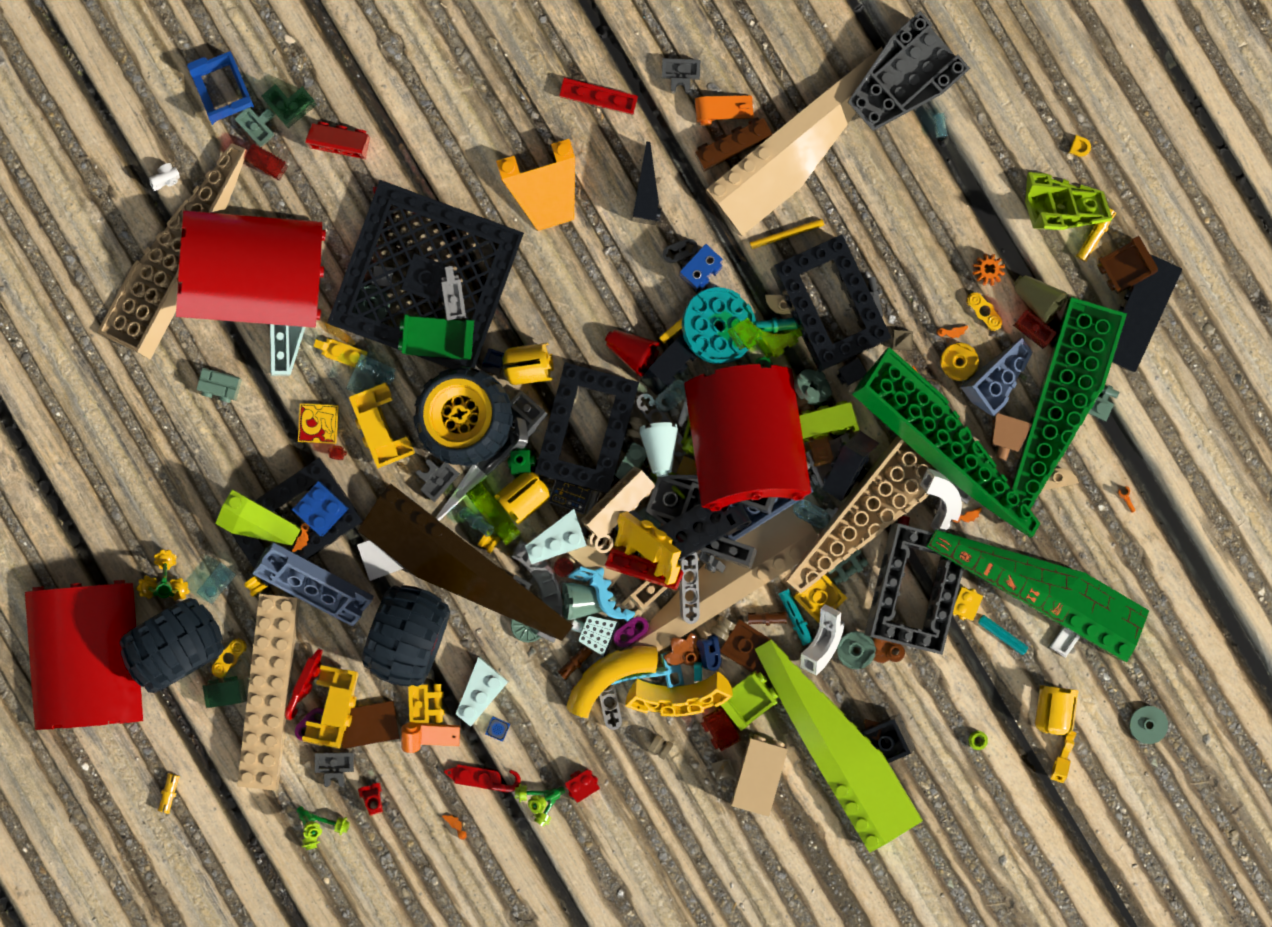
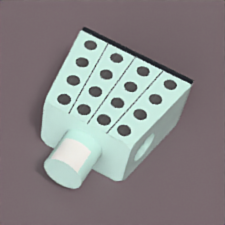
M588 616L586 622L574 619L571 630L581 633L579 642L605 657L619 622Z

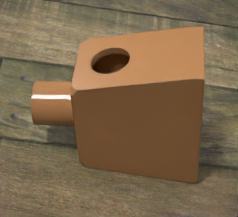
M997 413L993 419L991 445L998 447L995 458L1007 461L1009 451L1018 452L1032 423Z

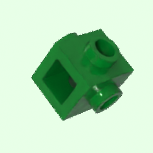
M517 448L516 451H511V457L508 458L511 474L516 478L520 474L534 472V467L537 466V459L528 448Z

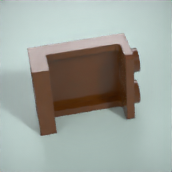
M1140 236L1133 238L1132 242L1109 255L1098 258L1099 264H1097L1100 273L1107 276L1108 281L1106 283L1111 291L1115 290L1117 294L1158 272V267Z

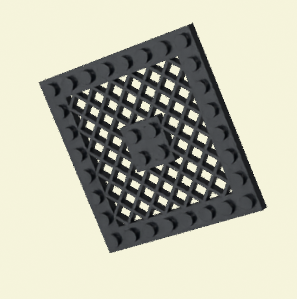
M380 180L327 324L398 350L399 338H403V331H400V326L397 327L393 317L402 313L405 316L407 315L406 311L416 308L420 317L426 318L434 314L435 318L439 319L436 312L445 309V305L434 310L431 301L438 303L439 297H441L444 304L441 285L442 277H446L445 267L447 265L445 264L453 260L457 267V270L453 272L454 274H460L463 280L461 286L465 285L469 293L463 296V300L471 297L474 307L465 310V313L475 310L472 318L474 320L471 360L428 356L417 357L451 369L461 366L475 368L524 232ZM391 205L397 207L390 211ZM400 210L404 220L394 224L391 214ZM403 210L412 212L414 215L406 218ZM388 216L392 225L383 229ZM421 216L431 219L433 221L424 224ZM418 217L422 226L412 230L408 221ZM406 223L410 232L400 236L396 227ZM439 223L450 226L451 228L442 231V228ZM436 224L440 233L430 237L427 227ZM394 228L397 238L387 241L384 232ZM424 229L428 238L418 242L414 233ZM457 229L469 234L461 238ZM454 230L458 239L448 243L444 234ZM380 235H382L385 243L377 246ZM412 235L415 244L406 248L402 239ZM442 236L446 245L436 249L432 240ZM475 236L488 241L478 244ZM472 237L476 246L466 250L463 240ZM400 241L403 250L393 254L390 244ZM430 242L433 251L424 255L420 245ZM460 242L464 252L454 256L450 246ZM490 243L494 253L484 257L481 247ZM493 243L499 244V247H498L497 250H496V248H495V246H494ZM387 246L391 255L381 259L377 250ZM417 247L421 256L414 253L411 260L407 251ZM448 248L451 258L442 261L438 252ZM478 249L482 258L472 262L468 253ZM375 252L379 261L370 265ZM405 253L409 262L399 266L395 257ZM436 254V257L439 262L428 259L427 257ZM466 255L470 264L460 268L456 259ZM495 256L490 269L486 260ZM393 258L397 268L387 272L383 262ZM483 261L487 271L477 274L474 265ZM380 264L384 273L374 277L370 268ZM409 266L407 275L404 277L401 269ZM471 267L475 276L465 280L462 271ZM369 271L372 279L364 282L366 273ZM399 271L402 280L392 284L389 275ZM488 274L485 285L483 286L480 277ZM386 276L390 286L380 290L376 281ZM477 279L481 288L471 293L467 283ZM374 282L378 291L368 295L364 286ZM403 283L401 290L407 293L398 296L394 287ZM362 288L365 297L357 300L359 292ZM392 288L396 298L386 302L382 293ZM482 292L477 304L473 295ZM380 294L383 304L374 308L370 298ZM412 294L425 299L416 303ZM410 295L414 304L404 309L400 299ZM367 300L371 309L361 313L357 304ZM398 301L401 310L391 314L388 305ZM428 302L432 311L422 315L418 306ZM354 306L356 307L358 314L352 312ZM386 307L389 316L379 320L375 311ZM373 312L377 321L364 316ZM391 319L394 324V327L383 324L382 322Z

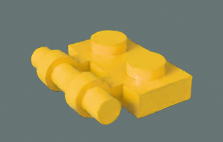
M434 684V692H428V685H419L418 687L411 685L408 687L410 722L426 724L429 723V716L435 715V723H443L444 709H442V698L444 697V692H442L441 684ZM429 698H434L435 709L429 710Z

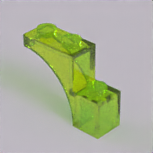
M748 317L727 330L739 350L745 347L748 350L758 344L767 358L772 356L777 358L785 352L783 348L786 346L792 347L799 342L797 338L803 335L799 328L787 334L767 333L756 327Z

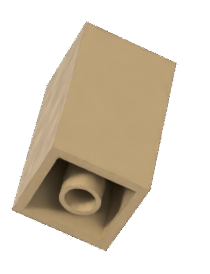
M754 734V737H749L731 799V806L770 816L788 748L784 747L785 744L783 742L773 740L770 743L766 741L765 737Z

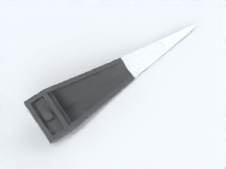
M522 390L511 400L513 417L525 419L529 438L548 414ZM509 432L504 446H501L494 456L470 467L459 486L436 516L437 520L440 521L511 455V451L517 449V447L511 444Z

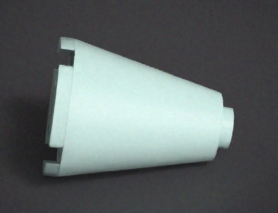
M669 422L652 423L650 428L646 429L645 425L639 428L640 436L652 473L657 474V477L668 476V473L672 472L678 432L677 424L672 427V423Z

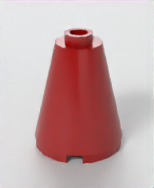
M616 329L613 332L610 331L605 338L606 346L639 376L645 374L643 371L645 369L648 370L655 362L659 353L656 350L657 346L660 347L659 342Z

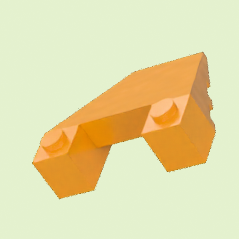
M570 139L551 144L556 163L524 173L519 172L515 156L496 161L502 182L537 231L574 220L576 160Z

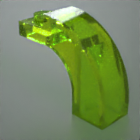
M481 482L466 493L505 545H508L521 534L517 526Z

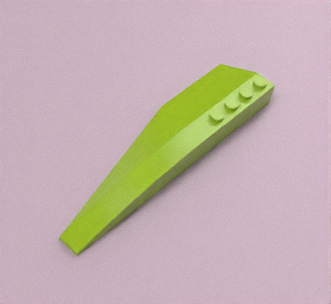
M772 639L755 648L773 687L800 737L869 853L886 845L923 821L883 753L879 749L877 750L871 744V741L858 731L857 727L844 716L845 714L815 686L811 679H808L801 672L802 670L797 665L795 666L789 660V657Z

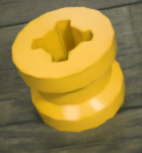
M488 529L479 541L478 546L486 548L490 554L501 538L492 535V532Z
M257 576L243 584L245 588L250 590L251 597H254L268 587Z

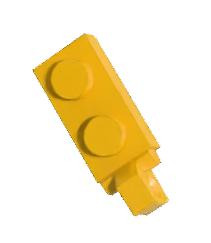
M328 338L326 342L316 339L313 346L323 350L321 355H324L326 358L362 370L368 354L367 351Z

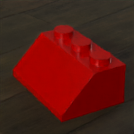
M318 121L317 124L312 123L305 143L310 149L366 160L370 136L366 134L365 130L355 129L354 132L347 130L348 127L336 125V128L329 127L328 123Z

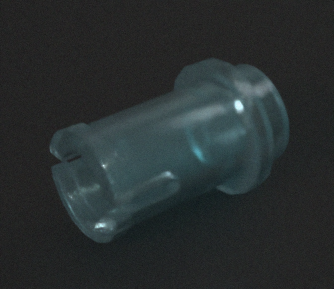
M944 113L933 115L932 121H934L936 138L948 136L945 122L947 117H945Z

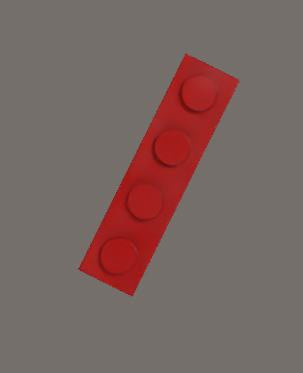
M568 78L563 79L559 95L560 98L629 115H634L638 99L637 95Z
M616 549L611 550L605 563L607 569L677 590L684 574L683 570H679L676 582L667 585L665 584L666 577L663 575L656 577L654 575L658 562L653 563L645 558L632 554L627 555L625 552Z

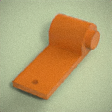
M704 96L695 98L696 122H700L701 126L711 125L712 121L721 119L754 118L752 96Z
M408 722L401 728V749L407 753H415L420 750L421 744L460 746V725Z

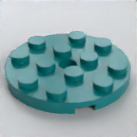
M714 287L698 293L688 302L682 316V332L687 345L696 356L709 363L727 364L741 358L753 345L756 336V319L751 306L740 297V294L727 288ZM716 321H720L723 324L722 331L717 330L714 326Z

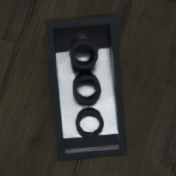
M646 141L633 212V222L655 226L656 221H660L662 208L659 207L651 143Z
M900 714L860 731L864 737L866 736L871 741V744L877 750L879 749L883 753L888 763L905 757L916 749ZM882 728L879 741L873 739L872 737H877L878 730Z

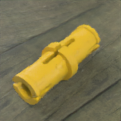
M172 773L167 774L165 787L161 791L162 798L157 810L162 812L166 805L164 813L170 814L173 797H176V786L180 778L179 775L175 774L173 782H171Z

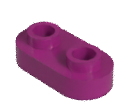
M635 617L615 632V644L619 647L631 645L647 633L649 629L648 621L644 617ZM638 622L642 623L643 628L641 630L637 629L636 627ZM622 634L627 635L626 641L621 639Z
M317 707L312 709L296 726L295 735L299 740L302 741V737L305 735L301 730L304 727L307 728V721L321 724V720H316L315 715L319 713L323 716V708Z

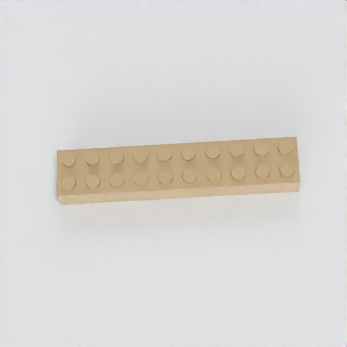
M259 594L237 787L273 791L279 789L286 728L285 710L289 701L300 599L297 597Z

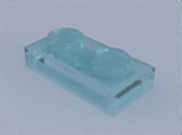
M221 562L197 593L210 604H213L237 574Z

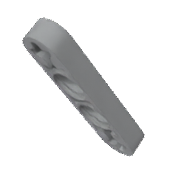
M641 394L637 398V406L650 424L654 423L651 420V415L654 412H659L662 415L660 422L671 423L652 396ZM643 397L644 399H650L648 403L651 408L653 405L656 406V409L651 410L648 415L645 413V411H648V408L645 405L640 406L641 398ZM677 432V436L680 439L676 441L679 445H681L680 442L682 441L683 437L680 435L679 432ZM680 451L674 453L677 457H682L686 454L685 451L683 453Z
M696 552L689 559V565L693 566V568H684V565L688 566V561L685 559L678 562L681 566L680 570H683L684 573L679 583L680 616L688 624L696 623L700 616L698 555ZM687 571L693 573V579L689 582L684 579ZM692 590L694 597L692 600L687 601L685 593ZM685 604H694V606H690V611L694 613V616H691L690 619L686 617V614L689 613V607L685 606Z
M598 656L594 660L593 664L597 662L599 659L603 658L604 656ZM614 684L599 695L605 725L611 730L618 729L622 724ZM606 697L614 698L615 705L608 708L604 705ZM617 708L618 712H614V717L618 718L619 722H616V726H612L611 723L608 724V720L611 719L610 713L606 715L605 711H612Z

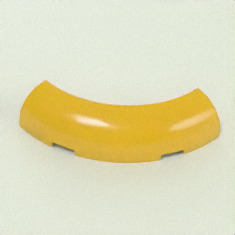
M634 646L632 649L618 650L599 659L583 673L582 678L573 687L566 706L568 711L579 717L588 718L598 696L615 681L637 673H656L658 661L657 647Z
M718 671L703 681L671 688L636 679L629 689L625 706L643 713H648V711L658 712L661 716H687L702 713L706 708L712 706L718 707L733 697L729 681Z

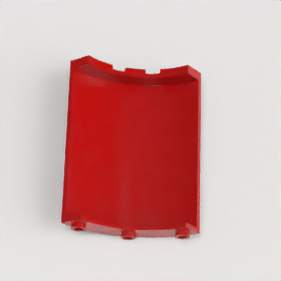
M183 210L178 282L182 283H178L176 317L316 328V320H320L321 309H317L319 281L324 276V266H321L322 241H325L326 230L322 229V222Z
M760 364L737 365L717 369L715 374L706 376L701 374L684 383L702 507L711 511H719L725 506L749 499L759 500L766 497H781L797 501L804 499L806 495L812 493L792 369L777 365H770V368H761Z
M114 580V584L84 587H82V583L70 584V588L44 590V586L32 587V591L25 592L35 730L108 725V721L109 724L143 721L141 687L131 677L124 665L121 655L122 648L119 644L121 637L136 627L133 583H125V580Z

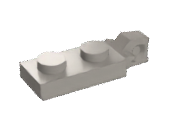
M453 266L445 267L446 277H442L441 282L447 320L466 318L461 280L459 275L454 276Z

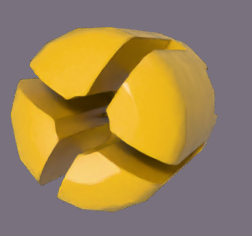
M548 342L512 347L505 351L502 360L503 365L506 366L540 362V364L503 369L504 375L510 384L520 385L554 379L550 377V371H554L552 354L547 352L546 345H549Z
M534 472L517 476L494 497L501 503V506L513 521L516 520V523L520 525L544 505L550 495L548 488Z
M1040 685L1035 717L1036 728L1043 733L1056 735L1071 733L1074 728L1078 690Z

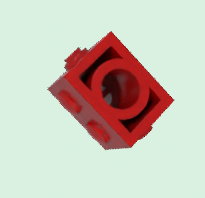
M588 768L582 772L580 770L575 771L570 775L571 779L565 782L569 796L574 798L577 803L600 789L597 783L598 778Z

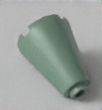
M571 582L563 584L562 599H564V605H562V611L566 620H574L603 612L599 607L594 587ZM615 594L608 601H615L616 603Z

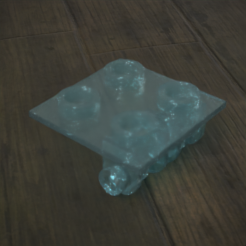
M361 354L346 389L358 394L385 382L389 386L390 382H393L395 378L394 373L396 369Z

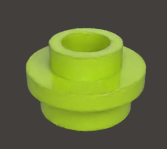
M974 731L970 734L968 742L973 749L982 750L987 746L988 738L984 732ZM980 737L981 743L976 744L975 738Z

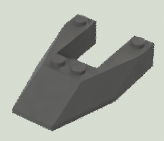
M697 475L658 477L646 512L664 525L701 504ZM672 486H675L677 489H679L681 493L685 495V499H682L678 494H676L673 491ZM766 497L759 500L749 499L737 502L736 504H742L745 507L770 515L776 497ZM730 505L723 507L722 510L724 512L729 510ZM714 513L711 516L712 523H718L721 519L719 513ZM697 523L694 526L696 533H700L704 529L703 523ZM681 532L678 534V536L684 541L687 539V534L685 532ZM724 537L700 550L751 569L757 553L754 547Z

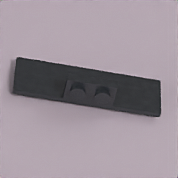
M1151 255L1158 267V272L1133 285L1131 289L1128 288L1124 296L1126 300L1124 306H1120L1118 311L1127 315L1112 363L1132 372L1137 371L1182 272V268L1154 255Z

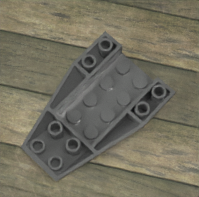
M921 11L890 38L847 102L872 131L942 95L971 69L958 54L954 55L931 28L933 26L932 23Z

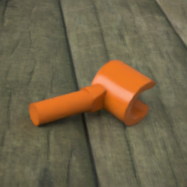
M1125 486L1126 495L1121 494L1119 489L1118 496L1125 500L1131 513L1135 512L1136 510L1129 497V487Z

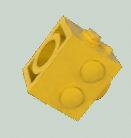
M960 587L953 615H957L961 620L968 619L973 621L983 596L978 594L975 589Z

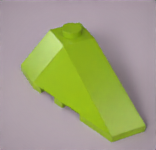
M231 490L215 523L233 534L287 545H293L301 532L300 527L236 490Z

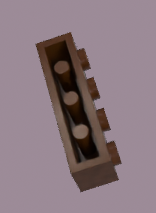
M758 117L748 122V126L744 128L742 126L736 127L731 130L732 134L726 137L723 134L715 138L714 143L710 145L705 143L699 146L695 156L703 172L763 143L773 134L765 119L759 120Z

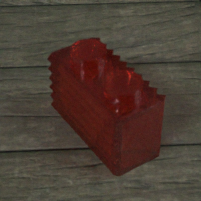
M256 143L252 144L244 158L251 165L279 181L288 168L286 161L276 157V155L266 151V149L256 145Z
M1025 310L1013 324L1015 328L1042 349L1056 335V331L1050 329V326L1044 324V321L1041 322V319L1035 317V314L1032 315V312H1029V310Z
M722 706L702 717L704 721L701 722V725L706 733L710 731L713 736L710 741L715 750L719 748L720 751H723L741 741Z

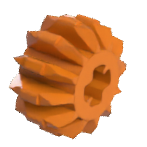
M984 254L983 259L980 257L976 259L979 264H973V267L978 269L973 272V275L979 274V277L976 279L977 282L984 279L983 286L987 284L988 280L989 284L993 286L994 280L999 283L1001 281L999 276L1005 275V272L999 270L1005 268V265H998L1002 259L998 258L995 261V254H992L990 259L987 254ZM991 266L993 269L987 274L984 267Z

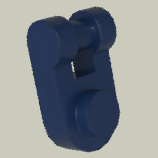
M713 634L708 636L707 639L697 640V647L700 650L704 669L709 671L719 669L721 654L717 636Z

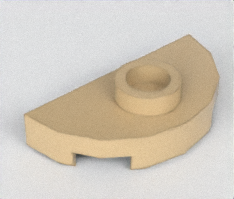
M765 295L767 305L776 314H791L782 295Z
M1056 468L1042 491L1079 482L1071 471L1064 468Z

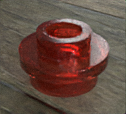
M333 445L332 448H328L329 458L344 460V456L347 455L342 446Z

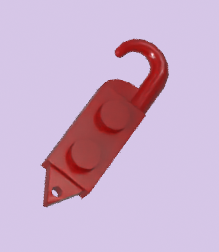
M318 648L305 664L285 710V718L287 720H292L298 712V709L294 710L296 704L303 698H306L312 690V683L321 671L322 649Z
M458 764L456 767L444 771L445 774L454 780L455 784L508 793L514 792L515 787H519V784H521V777L514 770L509 771V773L515 776V783L513 785L501 784V775L495 770Z

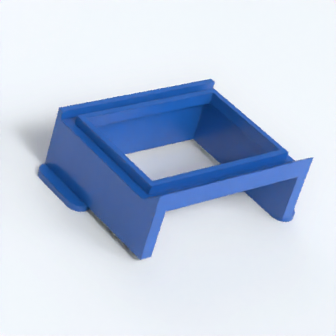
M231 51L209 60L203 57L187 65L212 125L220 119L254 107ZM230 65L243 98L215 110L201 76Z

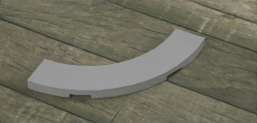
M520 540L512 558L520 562L532 574L540 589L542 601L562 616V597L555 574L545 560L531 564L525 547L527 543ZM540 631L537 633L538 636L552 643L556 640V638Z

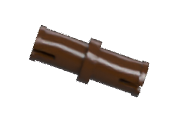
M765 611V613H748V625L766 624V626H770V624H787V612L769 613V611Z
M583 645L573 657L570 656L568 658L569 661L557 672L567 680L577 668L580 669L582 667L581 664L593 652L586 645Z

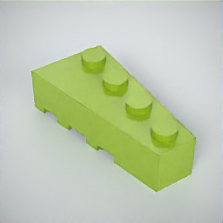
M841 401L836 403V406L830 408L829 406H822L817 408L818 411L810 412V410L799 413L803 442L810 441V437L818 440L826 438L829 433L837 436L842 435L848 429H853V432L860 431L855 409L851 402Z

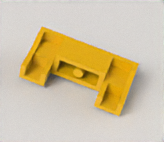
M387 382L349 397L357 417L355 423L359 430L362 429L364 437H362L363 443L366 448L369 447L377 469L415 454L409 436L394 441L380 405L394 400Z
M628 511L620 513L617 520L618 534L614 545L616 547L624 546L627 555L633 554L637 550L651 562H658L654 575L656 577L662 575L666 577L665 584L667 585L675 583L681 568L677 564L681 550L672 545L673 539L667 536L664 531L656 528L648 520L640 521Z
M321 665L319 680H317L316 684L329 688L321 724L307 721V728L302 741L340 749L344 731L351 724V708L355 707L357 697L354 696L358 672Z

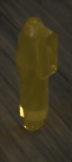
M325 323L324 327L331 334L347 344H356L352 337L341 331L340 328Z

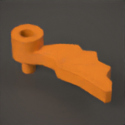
M968 325L952 328L951 330L939 328L936 334L938 336H945L946 334L950 338H959L960 335L965 334Z
M979 507L973 511L966 512L964 515H960L958 521L952 519L951 521L958 523L960 520L967 523L970 521L974 522L975 518L979 517L982 508Z
M303 523L301 525L302 533L297 538L292 552L302 550L307 545L309 540L307 531L310 529L308 524Z
M452 815L442 816L452 828L457 830L458 837L461 840L467 838L466 832L462 831V823L458 817H453Z

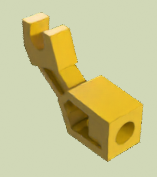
M1072 731L1066 735L1060 756L1057 755L1053 764L1051 780L1064 783L1071 763L1068 756L1074 746L1073 741L1076 737V732Z

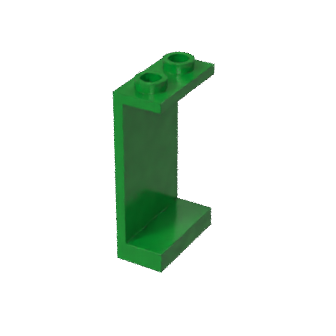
M405 315V318L401 319L400 331H403V338H399L398 350H402V354L471 360L474 320L460 321L412 317L409 315Z

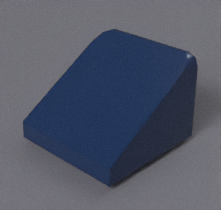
M488 348L482 370L499 376L503 367L502 359L504 353Z

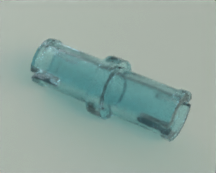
M464 507L460 511L459 517L468 522L471 528L479 530L486 537L493 533L494 527L483 520L481 515H476L468 507Z

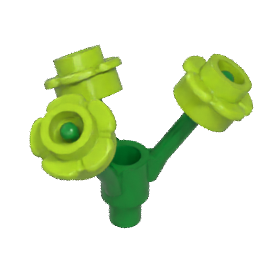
M519 784V787H515V799H519V803L527 801V795H533L528 800V807L534 813L533 816L536 817L534 821L543 827L546 824L549 825L551 817L547 814L556 800L560 798V795L565 793V789L560 786L557 789L553 788L551 790L527 791V785Z
M302 806L296 810L303 823V835L306 838L302 839L303 845L301 847H305L306 850L317 848V844L320 843L317 838L321 835L322 828L319 823L314 822L315 820L334 825V832L339 833V835H342L343 832L347 833L350 822L347 821V817H338L336 822L319 817L313 813L311 814Z

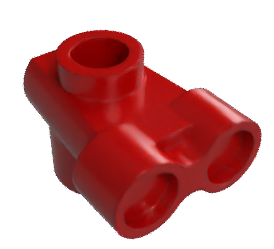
M380 783L359 788V796L363 798L369 816L383 813ZM377 802V808H371V803Z

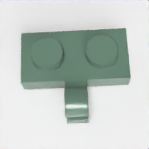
M247 108L235 118L237 123L261 148L275 136L265 124L275 116L269 108L259 117L251 108Z

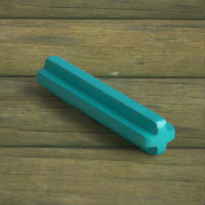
M982 615L978 624L1021 655L1027 652L1028 646L987 616Z

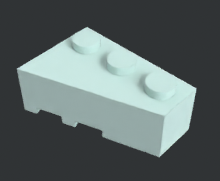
M270 324L271 376L291 375L305 327Z
M575 509L525 546L531 564L587 546Z
M481 657L477 659L456 715L470 727L509 682Z

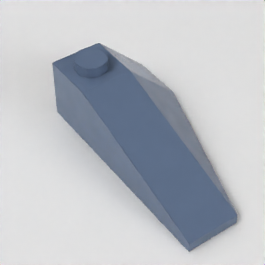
M1019 338L969 378L961 386V389L973 404L991 416H995L1007 404L1008 396L1012 388H1015L1016 380L1020 373L1024 371L1033 353L1023 338Z

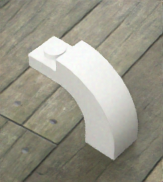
M928 468L920 486L926 493L940 498L939 508L930 526L934 531L946 532L950 527L951 519L958 521L962 509L961 497L956 487L948 478L940 472Z
M826 604L821 608L818 632L813 642L801 653L800 668L817 675L830 661L838 647L844 629V622L841 621V612Z

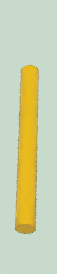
M823 219L815 220L749 243L751 249H755L822 227L824 222Z

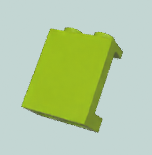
M754 671L732 688L733 697L721 704L740 731L779 702L777 692L773 688L769 689L765 683L767 680L761 672L757 673Z

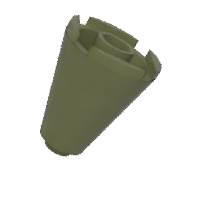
M1028 275L1019 276L1014 283L1016 293L1045 325L1055 318L1054 314L1062 309L1069 297L1065 291Z

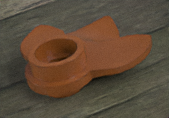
M690 633L686 639L672 637V651L665 654L664 659L671 665L682 663L688 666L693 665L699 659V652L697 651L698 638L693 633Z
M872 637L876 647L874 661L878 663H885L889 660L899 662L904 658L905 649L901 644ZM894 649L899 651L897 655L892 654Z

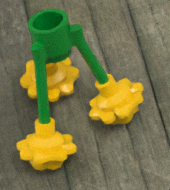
M161 549L159 553L154 555V564L158 565L159 569H163L162 581L156 583V578H150L146 575L144 579L138 580L139 584L136 590L139 591V596H144L148 599L152 598V595H158L160 598L173 597L175 601L179 599L184 600L186 595L190 593L188 582H183V578L172 579L170 582L167 581V570L176 565L177 556L171 550Z

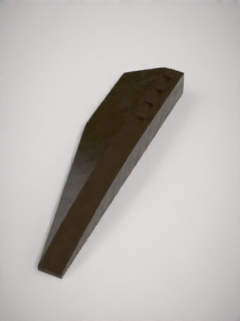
M391 483L378 498L358 529V532L419 579L560 641H563L573 628V625Z

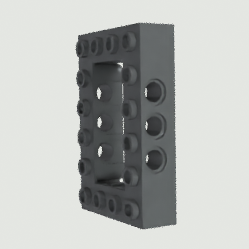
M898 523L891 525L865 628V636L943 655L964 568L940 556L922 630L889 622L896 613L894 609L897 597L901 593L899 589L902 577L905 576V564L910 556L908 547L940 555L926 547L933 532Z

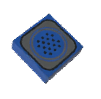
M493 716L485 734L503 742L510 723Z

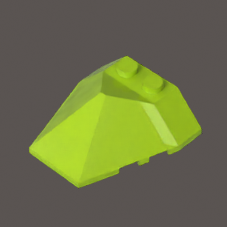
M1028 172L1025 203L1033 229L1064 230L1112 220L1104 191L1080 185V187L1074 186L1065 179L1061 182L1052 179V175Z

